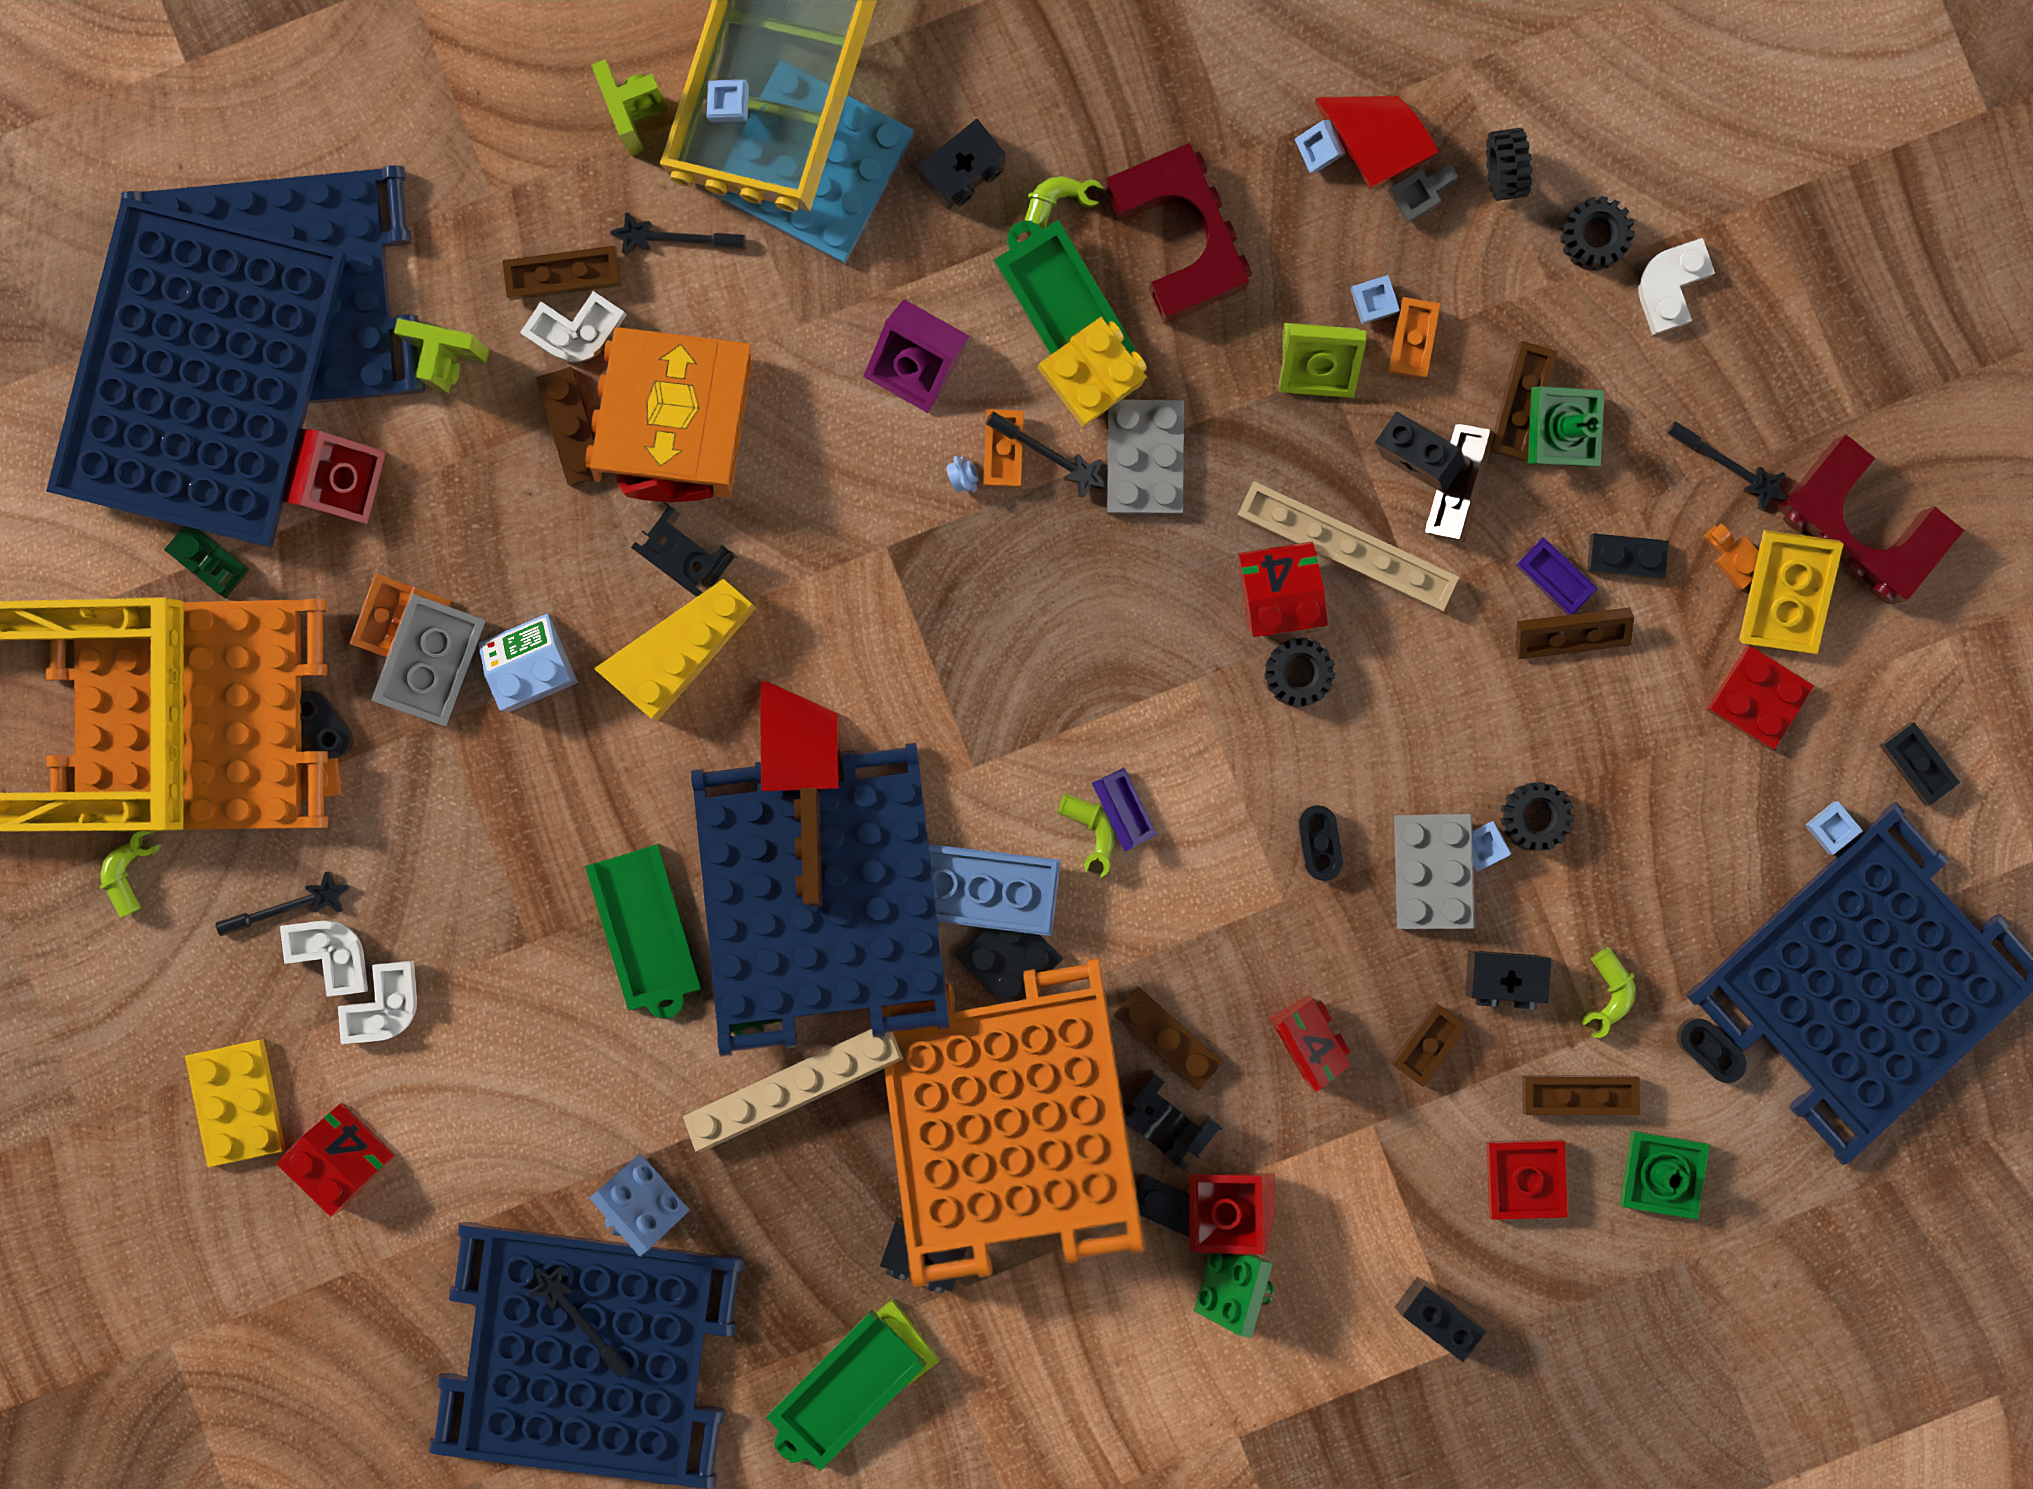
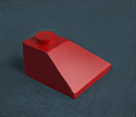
M1275 1173L1189 1174L1190 1252L1266 1254L1276 1214Z

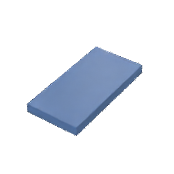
M929 844L938 922L1052 936L1061 860Z

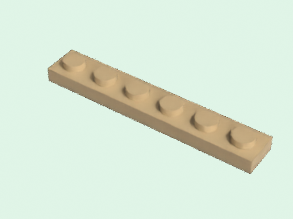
M1255 481L1252 482L1236 516L1294 544L1313 541L1317 555L1439 612L1444 611L1459 579V576Z
M872 1029L683 1116L695 1152L701 1153L897 1063L903 1060L893 1032L885 1033V1037L873 1038Z

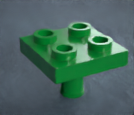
M1531 387L1528 464L1601 466L1604 390Z
M1631 1130L1619 1205L1624 1208L1698 1220L1710 1144Z
M1209 1253L1201 1286L1197 1294L1194 1312L1241 1337L1252 1338L1261 1304L1268 1305L1274 1299L1264 1296V1293L1275 1295V1287L1268 1280L1273 1263L1255 1254Z

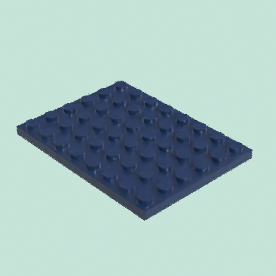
M122 197L46 492L272 548L284 503L286 487L301 429L304 425L347 254L343 251Z

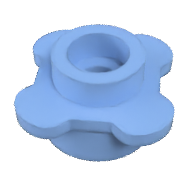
M954 456V462L947 465L948 477L953 488L958 493L970 490L972 492L977 491L976 482L979 481V475L974 463L971 460H967L965 456Z

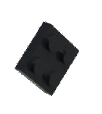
M986 928L957 959L1003 1004L1020 1001L1026 997L1024 971L1036 969L1038 973L1053 970L1063 960V957L1040 934Z

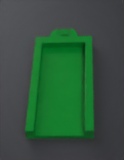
M1027 220L1018 222L1010 228L1006 238L1008 251L995 258L993 262L1049 355H1052L1069 343L1071 337L1100 317L1103 318L1106 324L1112 321L1119 327L1124 337L1121 343L1129 354L1136 351L1059 220L1044 229H1041L1038 224ZM1025 232L1030 233V236L1026 240L1021 242L1017 241V238L1021 234Z
M660 844L586 865L587 876L628 1011L647 1006L650 1013L658 1018L665 1019L677 1015L684 1007L685 994L702 989L703 987ZM671 999L674 1001L670 1006H660V1003L664 1000Z
M871 1309L768 1413L766 1418L779 1430L775 1437V1450L777 1449L778 1453L791 1463L801 1462L807 1458L821 1471L925 1367L926 1362ZM788 1441L791 1442V1443L795 1446V1448H793V1447L788 1443Z

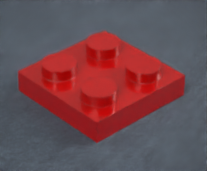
M1746 646L1706 710L1769 750H1775L1814 688V685L1754 647Z
M1563 1139L1486 1141L1488 1207L1491 1220L1568 1218L1566 1149Z

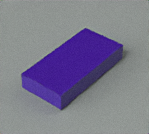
M1544 537L1540 538L1515 565L1567 615L1575 614L1598 590L1591 581Z
M1125 767L1092 783L1124 852L1157 836Z

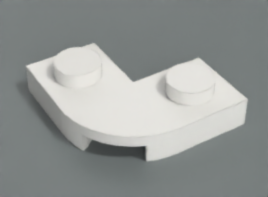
M1703 238L1665 250L1655 256L1646 266L1642 274L1641 284L1638 286V293L1652 335L1677 328L1692 321L1680 287L1715 274Z
M593 291L573 322L540 302L520 333L562 361L572 363L583 362L594 358L605 348L606 341H610L613 336L614 328L620 326L627 314Z
M330 920L280 926L284 964L322 959L326 997L368 991L363 947L357 935L349 927Z
M414 960L372 965L375 1002L338 1006L341 1044L386 1040L400 1034L409 1026L417 1009Z

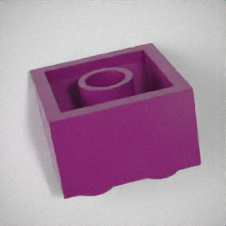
M903 299L886 320L863 377L929 413L955 369L969 339V335Z

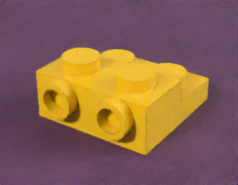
M1102 317L1071 337L1069 343L1044 359L1037 367L1082 428L1142 386L1147 378L1144 373L1147 369L1144 360L1135 351L1129 354L1121 343L1124 337L1119 327L1112 321L1106 324Z

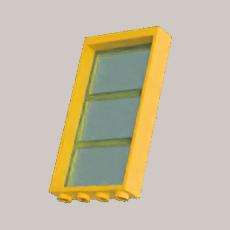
M712 0L660 161V165L670 175V180L687 187H691L692 183L705 185L707 190L719 195H726L727 191L740 194L739 196L742 199L756 204H761L762 200L774 202L775 206L788 212H797V209L811 211L877 0ZM745 79L749 84L747 121L710 122L706 118L708 81Z

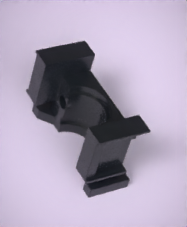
M663 502L668 508L648 534L642 531L649 539L642 546L634 542L631 548L694 596L698 597L703 593L699 590L702 583L706 580L714 586L732 561L738 557L723 545H721L714 556L709 554L672 526L680 513L666 502ZM664 537L667 538L666 544L661 545L660 540ZM701 564V570L695 571V565Z
M1151 1069L1153 1077L1133 1101L1130 1098L1128 1099L1134 1108L1129 1114L1123 1110L1125 1124L1148 1139L1179 1168L1185 1171L1189 1166L1188 1162L1183 1158L1189 1151L1199 1159V1154L1219 1129L1222 1130V1127L1209 1115L1198 1126L1157 1093L1165 1083L1163 1078ZM1147 1106L1153 1107V1111L1151 1113L1145 1112V1108ZM1181 1134H1187L1185 1140H1179Z

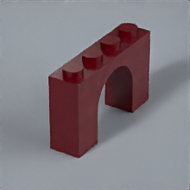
M1190 143L1107 177L1105 189L1119 222L1153 207L1172 204L1191 211L1203 226L1206 236V247L1202 255L1193 264L1152 281L1150 284L1149 292L1163 324L1246 290L1250 282L1248 277L1252 276L1246 257L1244 255L1238 256L1233 244L1237 242V237L1229 220L1224 222L1218 209L1222 207L1219 193L1215 186L1209 187L1204 174L1207 173V167L1204 158L1199 151L1194 153Z
M1845 434L1831 442L1777 510L1785 515L1784 521L1796 531H1804L1811 537L1841 541L1843 548L1840 561L1844 563L1842 568L1850 576L1858 580L1864 579L1873 587L1872 593L1877 598L1888 604L1891 602L1897 604L1908 601L1965 530L1937 507H1932L1921 511L1900 538L1887 549H1873L1857 541L1846 526L1844 503L1851 488L1876 458Z

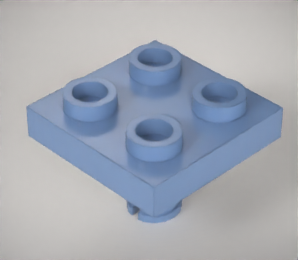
M641 1153L589 1198L606 1217V1228L609 1229L612 1225L615 1229L610 1233L615 1236H622L639 1256L650 1249L690 1211Z

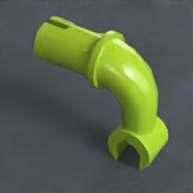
M1064 176L1048 178L1040 183L1033 193L1028 194L1030 204L1025 220L1032 221L1038 224L1041 229H1044L1052 207L1057 205L1058 198H1077L1081 206L1093 208L1099 202L1088 199L1085 191L1087 189H1094L1101 192L1103 187L1098 181L1091 179L1080 182Z
M1065 793L1057 814L1087 825V830L1095 832V850L1085 860L1084 867L1087 873L1091 862L1099 858V861L1104 866L1100 876L1102 878L1111 868L1110 856L1115 847L1117 835L1104 808L1101 806V802L1095 805Z
M143 830L135 833L131 841L113 849L103 861L100 873L102 884L99 887L101 890L105 888L119 918H123L141 909L126 879L129 875L125 869L130 861L137 856H149L158 852L161 844L155 845L150 849L142 848L143 838L154 831Z
M1610 947L1604 948L1590 958L1610 986L1607 990L1612 994L1609 1004L1602 1011H1591L1583 1017V1025H1586L1593 1019H1598L1601 1022L1600 1029L1590 1035L1593 1038L1604 1037L1609 1032L1610 1025L1622 1019L1630 1011L1635 1001L1636 987L1633 980L1635 975L1633 972L1628 973Z

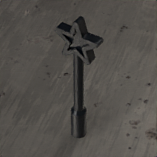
M629 212L625 213L624 227L610 230L612 237L623 240L622 253L625 256H628L635 246L647 251L650 250L651 247L646 240L713 245L714 248L745 250L746 235L714 233L713 235L649 231L652 227L650 221L636 224Z
M992 411L985 423L986 425L1011 440L1017 439L1070 471L1071 473L1065 475L1063 479L1077 483L1080 498L1086 496L1090 486L1099 489L1106 486V483L1097 474L1103 463L1101 459L1088 464L1081 455L1077 454L1073 457V463L1020 431L1019 426L996 412Z
M1674 421L1668 429L1667 434L1692 450H1699L1751 483L1752 485L1744 487L1743 490L1744 492L1757 495L1759 510L1764 509L1770 499L1785 501L1787 499V496L1778 487L1786 476L1784 472L1770 477L1763 467H1757L1755 475L1704 443L1699 435L1677 421Z
M325 872L321 885H307L305 887L311 893L310 895L252 914L242 913L216 922V930L220 936H224L251 927L254 922L313 903V912H319L327 905L337 913L342 912L343 908L339 897L350 890V886L335 885L332 873Z
M561 1265L552 1274L541 1267L536 1268L534 1272L539 1285L529 1293V1296H545L550 1309H553L558 1301L599 1349L601 1358L619 1379L622 1378L632 1368L612 1345H607L565 1295L570 1294L574 1290L572 1286L562 1281L565 1266Z

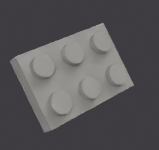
M1121 400L1108 409L1107 514H1183L1184 400Z
M411 593L371 700L446 727L486 620Z
M1472 814L1394 815L1397 929H1474L1475 900Z

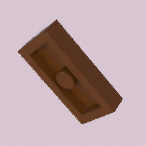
M1435 1002L1391 1064L1424 1088L1468 1026Z

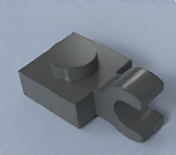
M1451 164L1429 178L1420 169L1389 188L1388 193L1408 224L1439 205L1441 199L1437 192L1454 184L1458 175Z

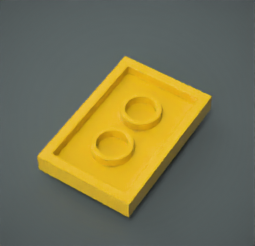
M1763 530L1739 637L1741 643L1818 654L1843 543L1839 540Z
M264 1038L185 1055L207 1167L286 1150Z

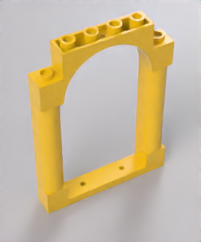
M170 598L0 601V641L151 639V791L0 793V831L183 830L184 601Z

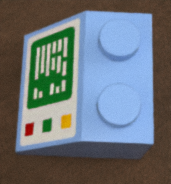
M548 613L478 643L484 674L500 711H514L578 683Z

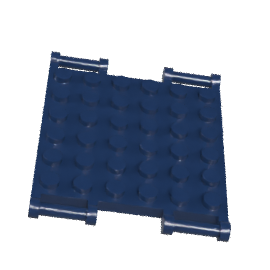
M390 165L382 169L145 192L125 191L120 193V198L125 197L343 251L347 254L309 404L425 392V383L416 378L419 366L418 348L408 344L403 339L401 340L405 379L397 381L392 332H395L398 318L419 323V317L408 314L391 318L385 247L412 243L411 231L406 227L402 181L406 180L405 167ZM379 184H387L391 219V230L388 232H383Z
M917 742L905 744V748L854 754L853 750L841 752L845 781H839V788L817 789L820 793L822 907L807 908L803 904V898H797L796 875H802V860H796L795 837H801V822H795L794 799H801L800 790L762 791L761 762H755V766L711 772H704V769L691 770L720 1057L732 1056L733 1051L784 1045L785 1049L797 1048L795 1017L870 1008L873 1038L885 1037L887 1032L936 1026L938 1030L950 1029ZM906 762L908 764V773L857 779L856 769ZM757 781V792L707 797V787ZM935 1000L936 1011L883 1017L882 1007ZM782 1019L783 1030L731 1035L730 1025Z
M1897 802L1884 809L1867 829L1702 982L1696 984L1686 994V997L1693 1005L1699 1004L1741 1051L1746 1050L1762 1035L1810 1086V1089L1798 1096L1790 1104L1789 1108L1797 1117L1802 1116L1834 1150L1833 1156L1841 1165L1852 1161L2033 993V954L2007 927L2009 922L2001 914L1991 917L1984 923L1982 929L1978 931L1930 879L1949 861V858L1941 849L1936 850L1903 815L1905 810ZM1891 826L1925 860L1922 866L1919 867L1888 834L1887 830ZM1995 938L2028 971L2024 978L1991 945ZM1717 987L1749 1020L1751 1024L1746 1029L1742 1030L1710 995ZM1823 1100L1854 1134L1849 1141L1846 1142L1814 1108L1817 1103Z
M460 1222L457 1235L461 1238L455 1284L450 1287L449 1300L476 1305L467 1377L454 1373L439 1374L437 1385L441 1389L435 1437L430 1439L429 1452L443 1456L710 1489L716 1487L717 1474L714 1473L719 1426L720 1423L724 1422L725 1409L716 1406H696L705 1334L735 1335L736 1322L733 1321L737 1284L739 1271H743L745 1259L735 1255H715L660 1247H651L639 1256L628 1243L485 1226L473 1222ZM476 1239L485 1240L478 1290L469 1288ZM561 1265L565 1266L562 1281L574 1289L570 1294L565 1295L607 1345H612L632 1368L622 1378L619 1379L601 1358L599 1349L558 1301L556 1306L550 1309L545 1296H529V1293L539 1285L534 1272L536 1268L541 1267L552 1274ZM713 1269L724 1270L719 1313L716 1320L707 1319ZM456 1391L465 1392L459 1441L450 1439ZM693 1422H704L699 1470L688 1471Z

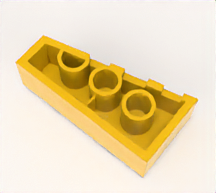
M722 579L594 669L653 720H659L757 607L731 584Z

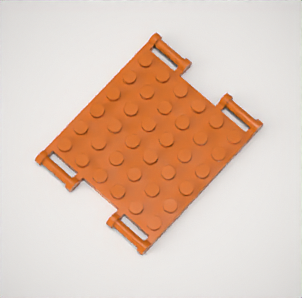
M326 599L184 602L183 830L328 828V816H324V763H328V752H302L300 719L301 677L327 676V664H323V612L327 611ZM301 612H307L308 664H301ZM74 639V668L66 669V640H50V668L46 669V680L74 681L75 755L46 756V767H50V792H66V767H75V792L151 791V639ZM303 763H308V816H302Z
M1099 958L1087 960V964L1037 973L1036 969L1024 971L1026 1000L955 1012V996L952 985H945L950 1029L938 1030L936 1026L893 1032L903 1060L884 1068L910 1272L915 1288L927 1286L930 1281L974 1274H978L979 1278L991 1276L992 1264L987 1244L1061 1233L1067 1264L1079 1262L1081 1257L1132 1250L1133 1253L1145 1251V1240L1141 1228L1103 983V970ZM1085 979L1090 980L1091 988L1040 997V987ZM935 1000L882 1007L883 1017H891L893 1013L935 1006ZM1127 1222L1128 1234L1077 1242L1075 1230ZM973 1247L975 1257L973 1259L925 1266L923 1256L925 1254Z

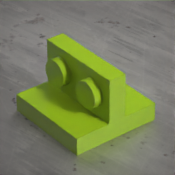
M606 59L592 64L591 66L619 137L631 156L644 152L645 149L634 123L669 110L653 74L631 76L624 81V85L619 86Z
M397 319L394 333L408 344L422 350L416 378L434 391L449 394L451 384H456L460 371V365L456 362L457 357L487 363L490 349L473 334Z
M1284 323L1282 334L1283 363L1279 379V392L1354 398L1366 345V331L1357 328Z

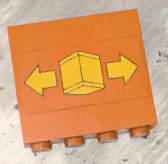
M615 327L612 341L607 340L605 345L604 360L608 363L606 375L601 374L599 378L598 396L602 397L600 410H594L592 417V432L596 433L594 445H588L586 451V467L590 468L595 482H601L602 472L713 485L716 497L731 498L753 363L750 343Z

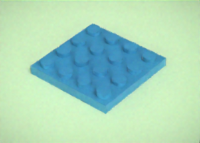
M780 61L760 100L822 114L830 86ZM847 95L811 211L797 209V212H788L775 206L774 202L762 200L761 204H756L742 199L739 196L740 194L727 191L726 195H719L713 192L711 194L713 197L845 265L914 135V130ZM767 106L763 107L761 111L764 112ZM753 112L722 171L798 190L817 127Z

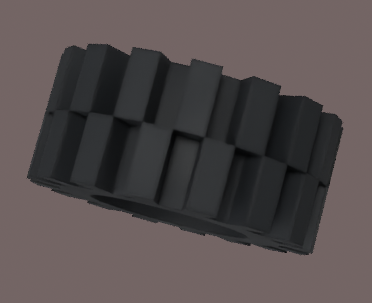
M1523 128L1492 131L1488 134L1486 141L1488 148L1486 149V157L1488 159L1486 169L1489 172L1487 176L1488 182L1490 181V190L1493 192V198L1496 201L1528 197V194L1531 192L1532 178L1530 174H1532V166H1530V160L1532 158L1531 153H1529V141H1526L1527 135Z
M1601 196L1598 200H1595V197L1588 198L1586 202L1583 203L1582 201L1566 217L1567 220L1561 230H1564V233L1560 236L1561 243L1565 242L1566 246L1563 248L1565 255L1570 252L1573 256L1570 259L1573 264L1579 261L1582 263L1580 268L1587 270L1591 266L1593 270H1600L1604 266L1606 268L1612 266L1629 250L1632 245L1630 241L1635 235V231H1631L1634 221L1633 218L1627 219L1626 215L1629 213V210L1626 207L1622 210L1617 207L1620 204L1619 201L1614 199L1610 203L1607 202L1608 197ZM1592 220H1600L1606 223L1611 231L1609 243L1603 247L1590 245L1584 237L1586 223Z
M1293 638L1280 644L1270 653L1271 655L1265 664L1266 672H1264V679L1267 680L1268 690L1272 691L1275 695L1274 698L1288 706L1304 707L1320 701L1333 686L1331 685L1332 681L1335 679V672H1333L1335 664L1328 655L1329 651L1326 648L1323 649L1320 646L1321 643L1315 640L1310 641L1308 638ZM1294 658H1304L1313 666V679L1305 687L1293 686L1286 679L1285 668L1288 662Z
M1544 782L1526 783V785L1515 788L1512 794L1507 795L1505 798L1507 802L1501 807L1503 818H1500L1501 825H1505L1506 830L1504 832L1506 836L1513 839L1512 842L1517 846H1522L1528 850H1550L1555 848V845L1562 844L1566 840L1564 838L1565 835L1570 834L1573 829L1570 827L1571 821L1575 820V815H1571L1570 810L1573 808L1572 802L1567 801V795L1564 791H1559L1557 786L1545 784ZM1536 801L1544 803L1551 812L1549 825L1541 831L1529 829L1523 819L1526 807Z

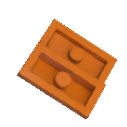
M375 573L349 644L387 657L411 593L448 607L451 600Z

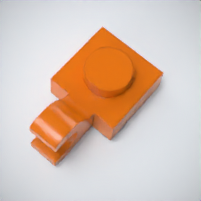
M1723 524L1719 526L1714 525L1703 535L1709 544L1721 554L1713 563L1738 590L1744 589L1753 579L1759 550L1746 536L1739 537L1735 541L1731 532Z

